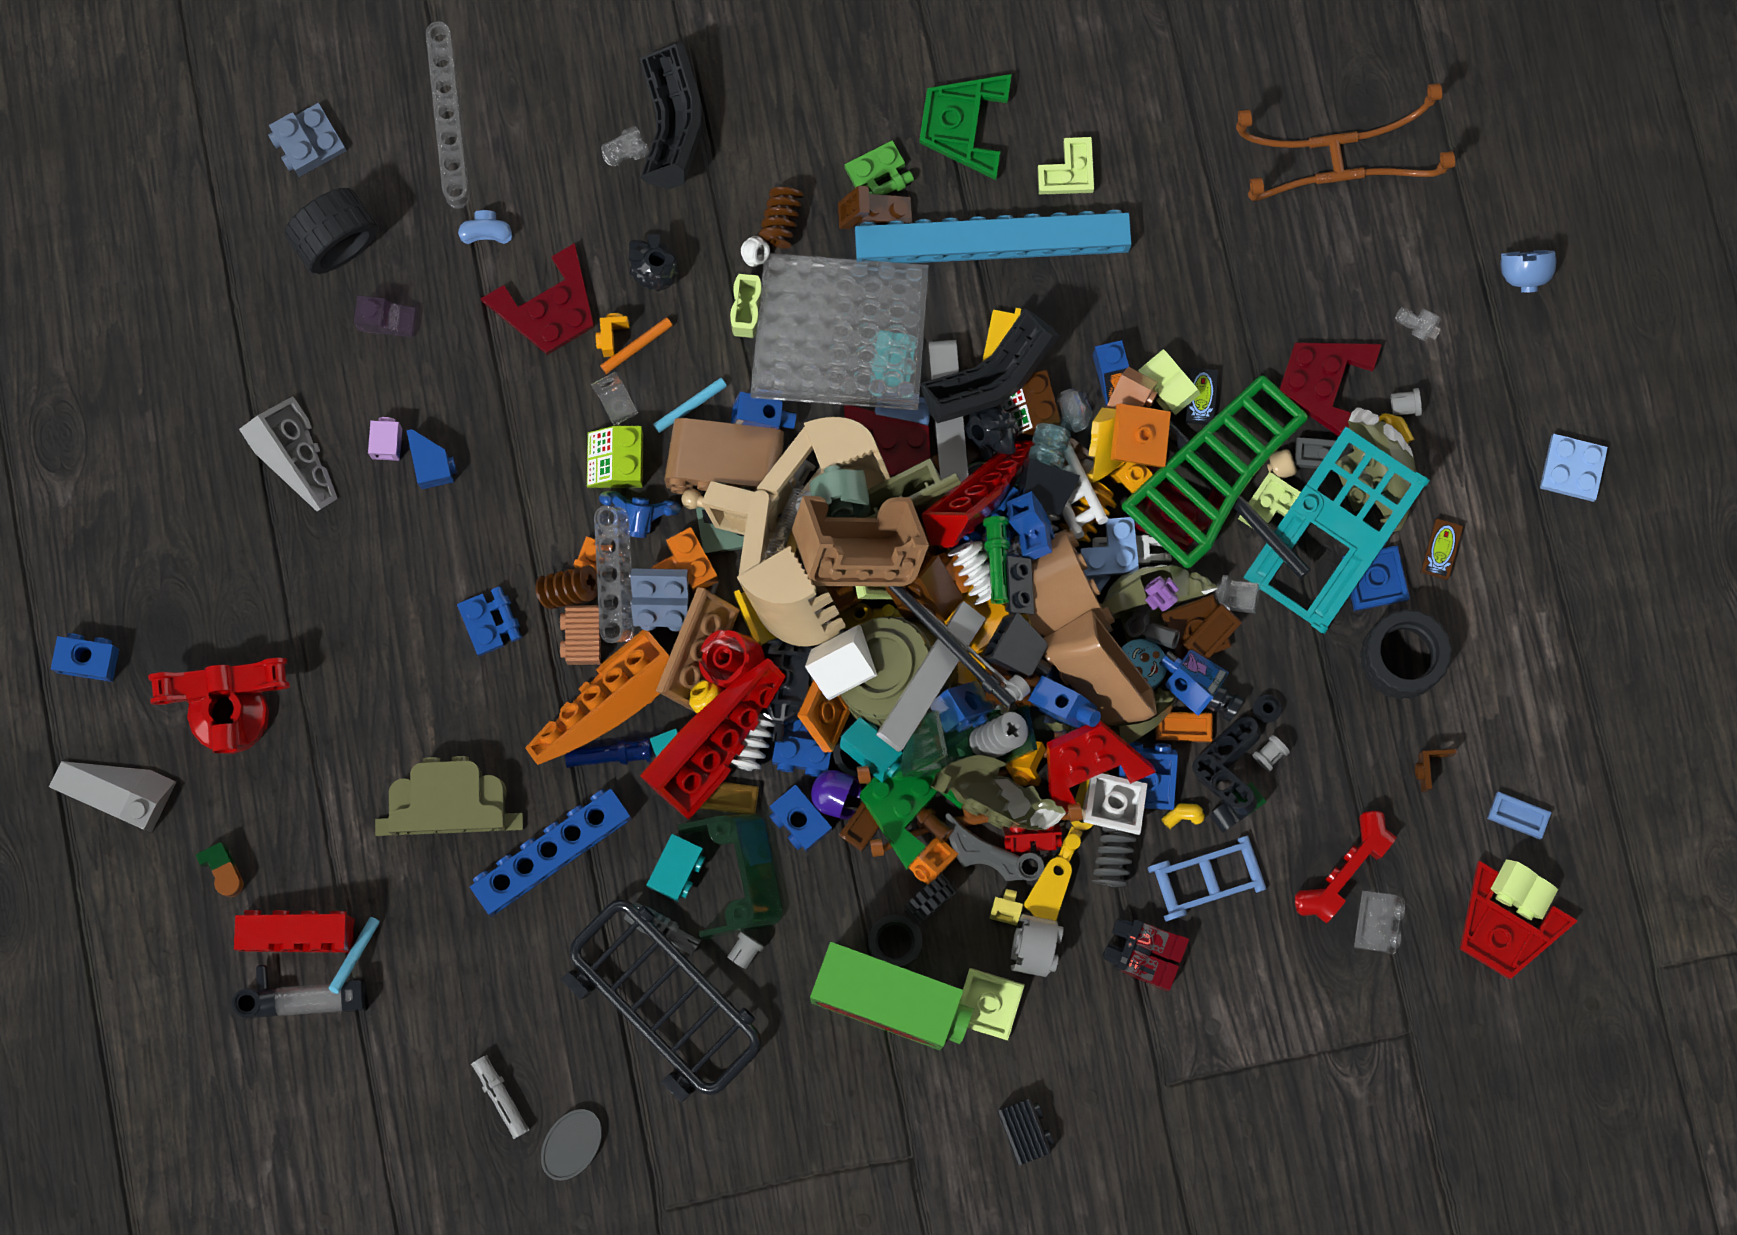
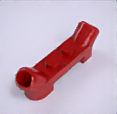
M1369 811L1359 816L1362 843L1358 848L1353 845L1343 857L1346 862L1341 869L1335 867L1325 880L1329 883L1325 888L1299 890L1296 893L1295 907L1301 916L1317 915L1327 924L1346 902L1337 893L1370 854L1376 860L1383 857L1397 839L1395 835L1386 829L1384 813L1381 811Z

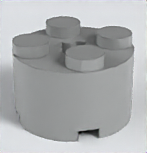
M1022 914L1019 921L1024 923L1022 929L1016 928L1012 944L1011 959L1016 960V964L1011 965V970L1046 977L1051 971H1056L1058 955L1054 953L1056 943H1061L1063 927L1058 926L1055 920Z

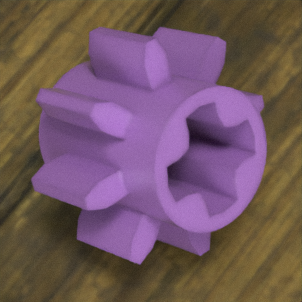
M1159 576L1144 588L1148 594L1145 601L1152 610L1159 607L1161 611H1165L1178 600L1175 593L1179 589L1170 577L1164 581Z

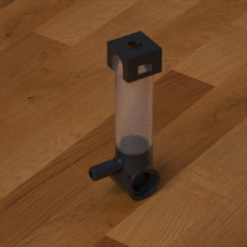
M258 965L256 967L257 989L239 990L232 998L234 1012L240 1017L249 1019L343 1011H366L364 981H346L338 994L329 990L330 984L268 988V967L266 965ZM252 996L255 1000V1006L251 1011L246 1012L242 1006L243 1001L246 997Z

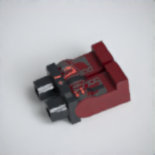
M1116 919L1111 933L1125 940L1122 948L1108 943L1102 958L1115 965V970L1163 991H1170L1179 968L1175 964L1181 962L1189 939L1145 924L1136 919L1132 922ZM1152 955L1157 956V957H1159V958H1162V959H1164V960H1167V961H1169V962H1165V961H1163V960H1160V959H1158V958H1155V957H1153Z

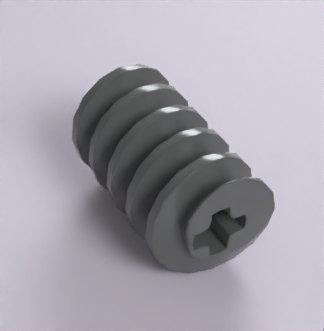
M1102 826V830L1109 835L1101 836L1100 841L1107 846L1098 847V852L1104 857L1096 858L1095 863L1102 868L1094 869L1093 874L1100 879L1092 880L1091 882L1110 887L1127 886V882L1120 879V877L1130 873L1122 867L1126 864H1132V861L1125 857V854L1134 853V849L1127 846V843L1136 842V838L1131 836L1129 832Z

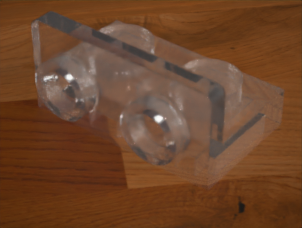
M1362 891L1354 947L1395 955L1396 948H1399L1401 943L1399 924L1405 915L1403 899L1392 894Z

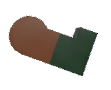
M219 842L195 854L201 866L210 867L215 877L214 885L218 893L226 897H236L242 892L244 886L243 879L226 844Z

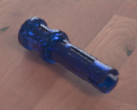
M645 737L643 741L626 742V740H621L617 745L575 749L565 754L567 768L609 762H620L623 765H628L631 761L646 760L647 763L652 762L649 737Z

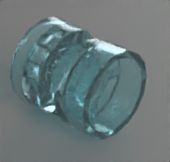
M1037 424L1032 439L1035 445L1030 447L1027 459H1033L1062 469L1065 459L1062 451H1066L1071 437L1070 432L1053 424Z

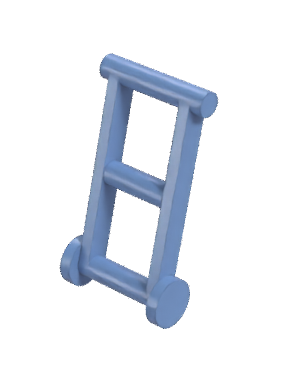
M1249 836L1239 838L1238 845L1172 866L1169 861H1165L1148 867L1149 873L1155 872L1169 913L1164 916L1165 922L1186 916V909L1254 888L1256 893L1266 890ZM1241 850L1252 882L1220 892L1210 860ZM1199 864L1209 896L1178 905L1168 873Z

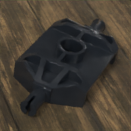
M778 638L767 641L763 645L764 658L770 659L781 672L786 671L787 679L779 687L768 708H763L760 714L769 718L771 723L775 724L772 741L784 743L785 726L788 723L799 720L797 715L809 690L811 675L805 665L813 647L792 645Z

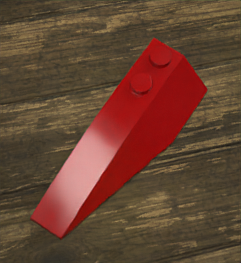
M1015 440L1016 452L1014 454L997 453L963 480L961 485L953 488L921 515L930 545H942L944 548L953 547L966 534L973 532L975 527L1000 504L1022 473L1024 459H1030L1037 447L1036 441Z
M765 659L738 681L727 687L698 712L676 734L640 777L689 820L731 771L729 765L736 754H741L745 747L742 744L750 730H755L759 723V714L763 708H768L786 676L770 659Z

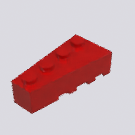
M244 910V915H235L234 950L239 952L349 953L354 945L355 918L347 915L346 911H330V914H318V911H301V914L290 915V911L274 910L272 915H261L259 910Z

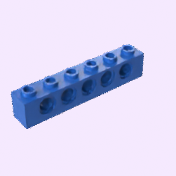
M605 789L598 791L590 798L592 802L584 808L581 805L575 807L567 813L568 819L560 824L557 821L543 830L545 835L537 840L534 838L529 839L520 846L522 851L513 857L511 854L506 855L496 863L498 866L490 873L485 870L473 879L474 884L470 886V889L489 916L493 917L632 820L612 789H609L607 792ZM594 811L604 813V820L599 825H592L589 822V817ZM571 827H577L581 831V835L576 841H568L566 839V832ZM549 843L555 844L557 846V853L551 858L544 857L542 854L543 847ZM523 860H532L534 864L533 870L529 874H521L519 871L520 863ZM501 876H507L510 879L509 887L503 891L497 890L495 886L496 880Z

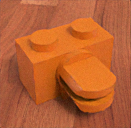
M691 527L667 539L666 542L672 556L651 567V569H687L689 586L693 594L696 593L698 587L706 589L719 582L715 570Z

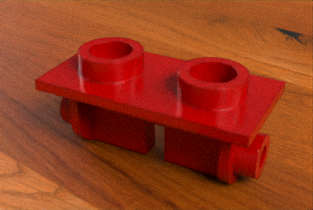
M1060 823L1053 825L1047 830L1003 827L1005 838H1010L1004 839L1005 850H1011L1012 853L1031 852L1030 841H1036V851L1056 850V847H1062L1061 836H1056L1062 835Z

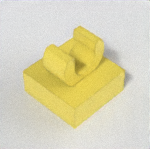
M1006 889L1003 899L995 897L989 919L1017 926L1023 904L1015 902L1017 891Z

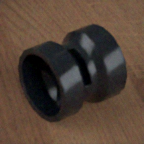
M1221 685L1206 708L1212 712L1218 711L1225 720L1231 722L1245 698L1238 694H1231L1227 687ZM1230 697L1231 700L1229 701V703L1227 704V706L1225 707V709L1222 710L1223 706L1225 705V703L1227 702L1228 698Z

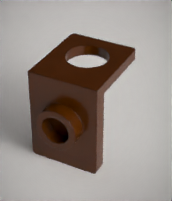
M1457 749L1422 751L1418 754L1419 763H1415V776L1417 780H1420L1421 792H1428L1432 789L1429 758L1452 757L1457 754Z

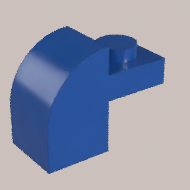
M1028 492L1007 501L1009 523L1019 535L1022 557L1029 558L1032 561L1052 553L1051 540L1055 538L1053 529L1043 506L1033 492Z

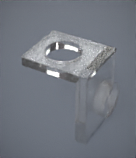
M616 372L591 384L614 426L638 414L623 382ZM613 381L609 386L601 388L605 383Z

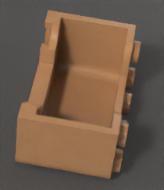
M802 497L792 532L809 580H812L813 585L906 586L916 579L929 544L911 497L889 498L881 505L877 518L826 517L828 504L823 497Z

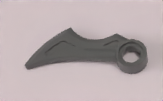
M950 813L946 814V825L953 829V833L949 837L952 848L958 853L957 859L963 868L973 864H986L999 871L1005 881L1023 879L1033 881L1042 874L1044 863L1037 853L1024 852L1019 856L979 838ZM1028 858L1034 859L1038 863V869L1033 874H1026L1021 867L1023 861Z

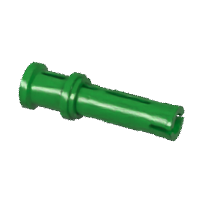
M992 516L983 520V526L986 527L987 534L984 548L989 552L992 604H1006V602H1009L1006 551L1010 548V542L1007 540L1006 526L1009 524V519L1004 516Z

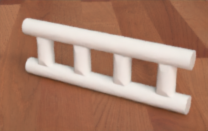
M1060 431L1055 435L1058 444L1045 452L1041 446H1037L1033 455L1036 461L1050 465L1049 461L1063 453L1069 465L1062 468V470L1080 475L1078 480L1079 487L1073 490L1062 511L1070 530L1073 531L1076 539L1084 536L1081 526L1096 518L1098 524H1104L1108 521V517L1065 432ZM1085 496L1090 508L1076 516L1071 504Z

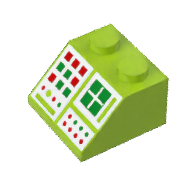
M612 426L588 432L587 488H643V431L641 426Z

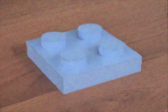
M1553 434L1550 439L1540 489L1594 502L1597 498L1608 447Z

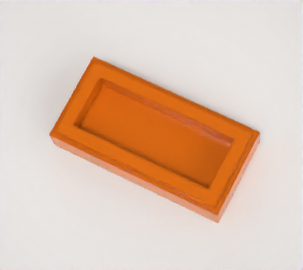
M1170 712L1155 727V741L1212 742V713H1200L1198 716L1195 713Z

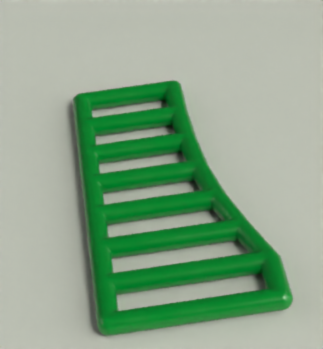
M1259 376L1166 462L1165 467H1161L1128 497L1122 503V509L1185 568H1191L1212 548L1232 507L1252 477L1272 454L1307 421L1308 415L1266 376ZM1263 389L1294 418L1286 426L1282 427L1251 398ZM1243 406L1275 435L1266 446L1232 417ZM1223 424L1257 454L1248 466L1213 435ZM1204 442L1241 474L1233 487L1194 453ZM1188 461L1226 496L1219 510L1175 471L1182 462ZM1165 478L1173 483L1213 520L1206 535L1155 489ZM1148 496L1199 545L1187 555L1145 516L1136 505Z

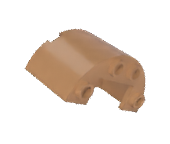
M1064 529L1054 534L1055 538L1051 540L1052 553L1031 561L1034 615L1027 614L1033 628L1044 639L1092 610L1108 632L1113 631L1111 624L1115 622L1109 607L1103 609L1096 596L1100 594V591L1094 579L1088 580L1084 570L1088 569L1083 555L1081 553L1078 554L1075 547L1079 546V543L1073 531L1067 532ZM1021 550L1010 555L1012 557L1023 558Z

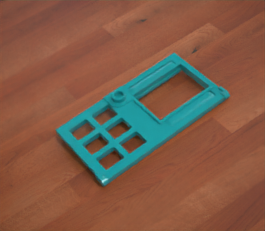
M1345 427L1275 530L1284 542L1293 549L1311 522L1350 548L1308 610L1269 584L1284 561L1267 543L1243 578L1311 623V626L1320 633L1325 634L1337 613L1430 480L1418 472L1415 473L1348 427ZM1349 443L1365 453V456L1352 474L1336 464ZM1372 458L1388 468V471L1375 489L1359 480L1360 475ZM1331 470L1347 480L1334 501L1318 491V488ZM1395 473L1411 483L1410 488L1398 505L1382 495L1383 490ZM1354 485L1370 495L1357 516L1341 507V503ZM1377 500L1393 510L1380 531H1377L1363 521Z

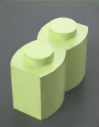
M739 274L734 283L735 302L730 314L732 332L734 336L754 338L759 327L758 309L762 301L761 281L759 276Z
M1164 349L1138 370L1140 373L1158 382L1154 389L1159 396L1156 402L1164 411L1171 410L1174 415L1201 394Z
M1507 859L1491 887V890L1497 894L1496 899L1507 906H1512L1513 904L1518 908L1516 913L1528 920H1532L1533 917L1543 919L1558 891L1554 885L1539 877L1528 867L1517 861Z

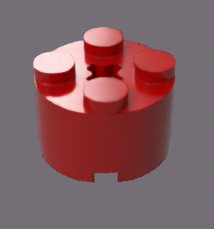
M718 630L704 641L701 647L703 654L702 661L699 660V668L707 681L727 688L765 660L764 652L758 641L752 637L732 630Z

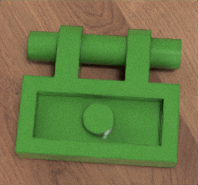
M893 140L844 164V168L855 188L857 186H868L869 194L886 195L894 190L900 191L906 188V184L914 181L910 171L902 175L897 172L905 167V162ZM889 176L890 181L880 186L876 184V181Z

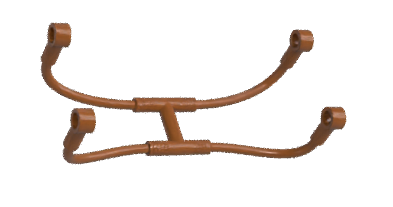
M1429 84L1427 86V96L1424 100L1425 103L1408 116L1394 123L1361 133L1357 131L1312 137L1309 140L1302 141L1271 140L1251 135L1246 132L1247 126L1252 125L1250 109L1238 111L1236 129L1244 139L1260 145L1283 148H1318L1329 146L1334 170L1295 180L1265 192L1262 177L1250 179L1248 197L1251 201H1259L1307 184L1316 183L1318 185L1365 178V176L1370 175L1434 177L1446 173L1449 168L1455 167L1453 151L1440 153V163L1435 170L1364 169L1363 167L1344 170L1340 144L1354 143L1361 139L1378 136L1416 119L1430 106H1433L1436 100L1442 99L1441 84Z
M1066 730L1054 732V739L1067 734ZM1047 749L1045 750L1041 760L1047 757ZM868 765L857 767L859 784L865 783L868 785L872 780ZM1006 768L999 770L997 776L1004 777L1010 774ZM1080 803L1068 805V813L1061 820H1070L1071 822L1083 820ZM964 809L963 816L954 817L964 827L987 823L989 817L981 813L976 816ZM919 828L910 833L917 837L929 831L925 828ZM881 838L870 840L873 857L883 856L885 851L892 848L889 842L883 845Z

